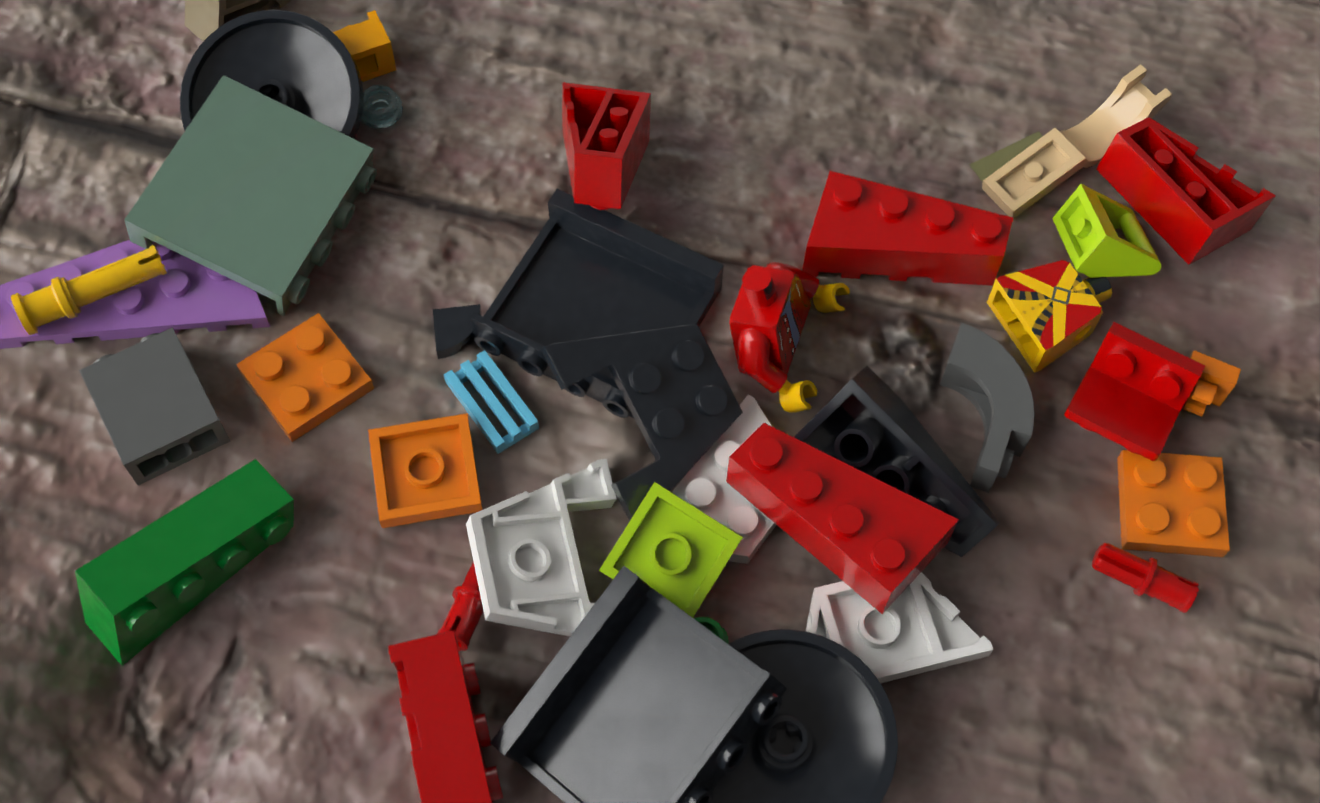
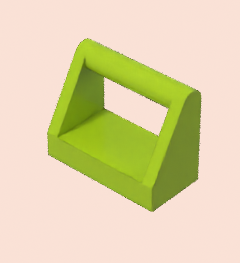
M1083 184L1078 186L1052 218L1075 270L1090 278L1154 275L1161 269V262L1134 211ZM1121 228L1127 241L1118 237L1115 229Z

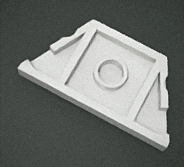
M749 394L740 404L743 413L687 472L672 492L742 536L741 542L729 561L744 564L750 562L776 526L772 520L726 482L729 456L763 423L771 426L755 398Z
M922 572L883 614L843 581L816 587L812 594L806 632L821 635L847 648L870 668L880 683L988 657L994 650L991 642L984 635L980 638L958 616L960 611L946 596L939 595L934 591L931 581Z

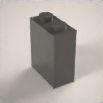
M173 327L161 333L150 334L139 343L116 354L102 356L92 365L79 370L124 467L138 486L230 442Z

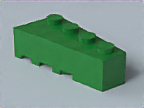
M256 459L252 460L75 570L85 623L123 666L266 548L281 541L294 526V499Z

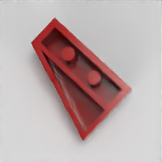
M454 630L389 645L390 660L397 670L402 698H399L402 716H406L412 748L410 753L421 803H494L493 801L503 799L497 766L486 768L482 750L484 747L492 746L490 744L491 737L485 713L475 715L471 696L481 694L474 662L464 665Z

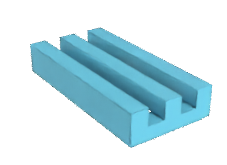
M485 350L477 354V360L470 363L467 360L460 364L461 369L454 373L453 370H450L444 374L446 384L497 454L539 429L538 420ZM480 372H485L523 425L517 426L479 375ZM467 380L472 383L506 429L507 435L504 437L500 436L462 383Z

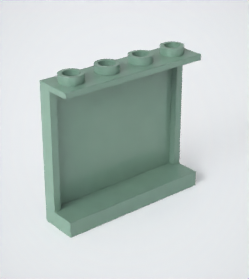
M223 75L124 219L130 242L148 249L154 241L275 300L277 313L284 316L291 303L297 305L305 296L310 284V279L307 277L314 266L321 267L326 262L333 246V242L330 240L338 228L344 230L348 226L355 211L353 203L359 193L366 194L373 185L377 175V169L373 168L374 148Z

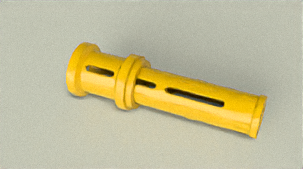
M152 245L148 249L71 280L58 276L51 279V285L24 296L20 293L11 295V300L24 329L29 335L38 333V327L65 316L69 319L78 317V314L81 313L80 307L159 275H165L167 270L161 262L162 259L155 245Z

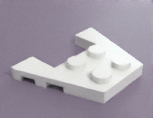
M599 459L590 463L588 468L572 475L569 473L553 479L552 483L531 493L525 491L469 516L466 527L485 621L571 636L595 603L589 602L568 512L604 509L613 506L617 498L611 486L613 482L607 459Z

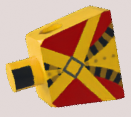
M1060 260L996 278L987 304L1029 366L1036 373L1091 335L1103 314L1099 303L1111 298L1112 288L1106 277H1087L1082 280L1070 262Z

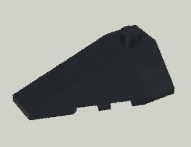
M868 365L852 378L794 436V438L959 519L948 544L944 548L960 557H963L1000 523L902 399Z

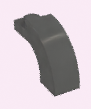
M961 322L940 385L965 396L976 407L982 418L984 440L970 486L989 493L997 476L1006 478L1014 455L1021 457L1031 438L1035 414L1034 401L1027 378L1013 356L986 333Z

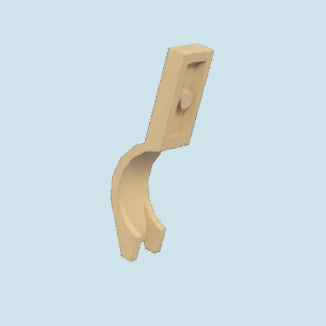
M1140 64L1121 79L1108 99L1092 115L1068 130L1058 131L1054 128L984 179L982 189L1009 217L1014 219L1081 168H1088L1099 164L1118 132L1148 117L1153 118L1170 101L1172 93L1165 88L1157 95H1154L1140 82L1147 72Z

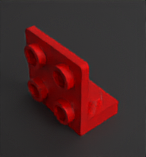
M1113 322L1064 416L1079 424L1082 428L1093 431L1125 447L1134 454L1141 455L1151 461H1156L1164 448L1183 405L1201 377L1205 365Z

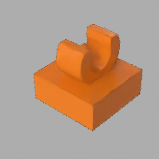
M1194 350L1189 358L1205 365V368L1186 400L1183 409L1202 417L1207 405L1221 406L1235 387L1241 369Z

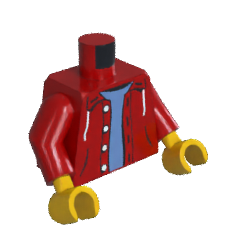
M779 262L769 263L765 267L753 265L747 269L742 277V285L729 321L739 372L748 374L773 394L778 391L781 406L789 413L811 409L812 406L805 401V398L817 396L818 393L814 383L809 380L792 384L787 380V374L811 307L810 299L813 297L814 305L819 312L844 311L845 308L836 302L835 295L850 294L849 287L844 283L819 285L818 278L795 266Z

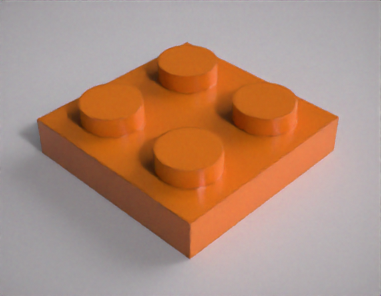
M319 313L236 364L240 374L291 442L297 440L374 389L371 378Z
M467 413L368 429L378 515L382 528L476 513L483 510Z
M1128 450L1121 451L1117 457L1122 549L1210 557H1224L1230 551L1222 457L1161 453L1156 461H1151Z

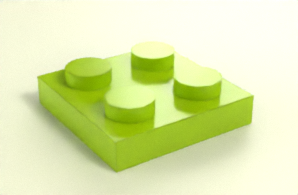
M654 482L599 571L614 579L621 568L625 566L651 588L693 618L743 537Z

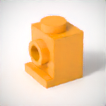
M375 10L367 13L368 20L345 26L333 32L354 59L362 82L397 70L391 41Z

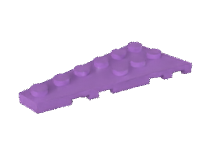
M127 240L0 285V349L24 347L27 342L54 340L56 344L74 343L75 338L98 336L101 341L140 338L153 333H161L172 327L177 335L181 329L207 327L209 332L227 331V326L252 324L253 328L270 327L256 291L154 241L150 246L155 245L167 274L159 275L80 307L81 313L78 314V317L69 319L67 316L38 327V333L29 335L19 320L12 304L11 295L20 293L24 296L51 285V279L58 276L71 280L143 251L145 248Z

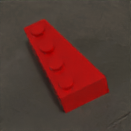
M830 170L807 242L802 270L814 277H818L819 272L841 273V278L860 279L861 274L888 275V280L907 281L908 277H927L931 279L932 283L993 286L1005 255L1013 217Z
M763 423L729 456L726 482L881 614L892 605L948 544L959 519L766 423Z

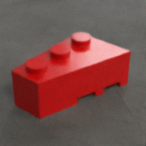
M562 82V132L574 203L590 205L599 210L622 208L649 144L651 93Z
M1148 117L1115 135L1096 170L1175 252L1190 265L1250 231L1276 195L1265 188L1260 193L1252 190L1233 178L1237 173L1236 170L1226 164L1223 165L1221 170L1196 155L1199 147Z

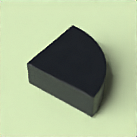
M480 304L433 309L438 359L457 354L461 351V347L473 337L470 316L473 312L482 316Z

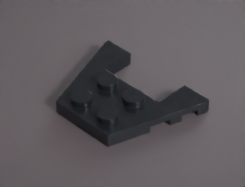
M697 323L552 343L541 349L561 390L604 368H608L654 455V462L611 484L629 521L654 482L671 491L743 413Z

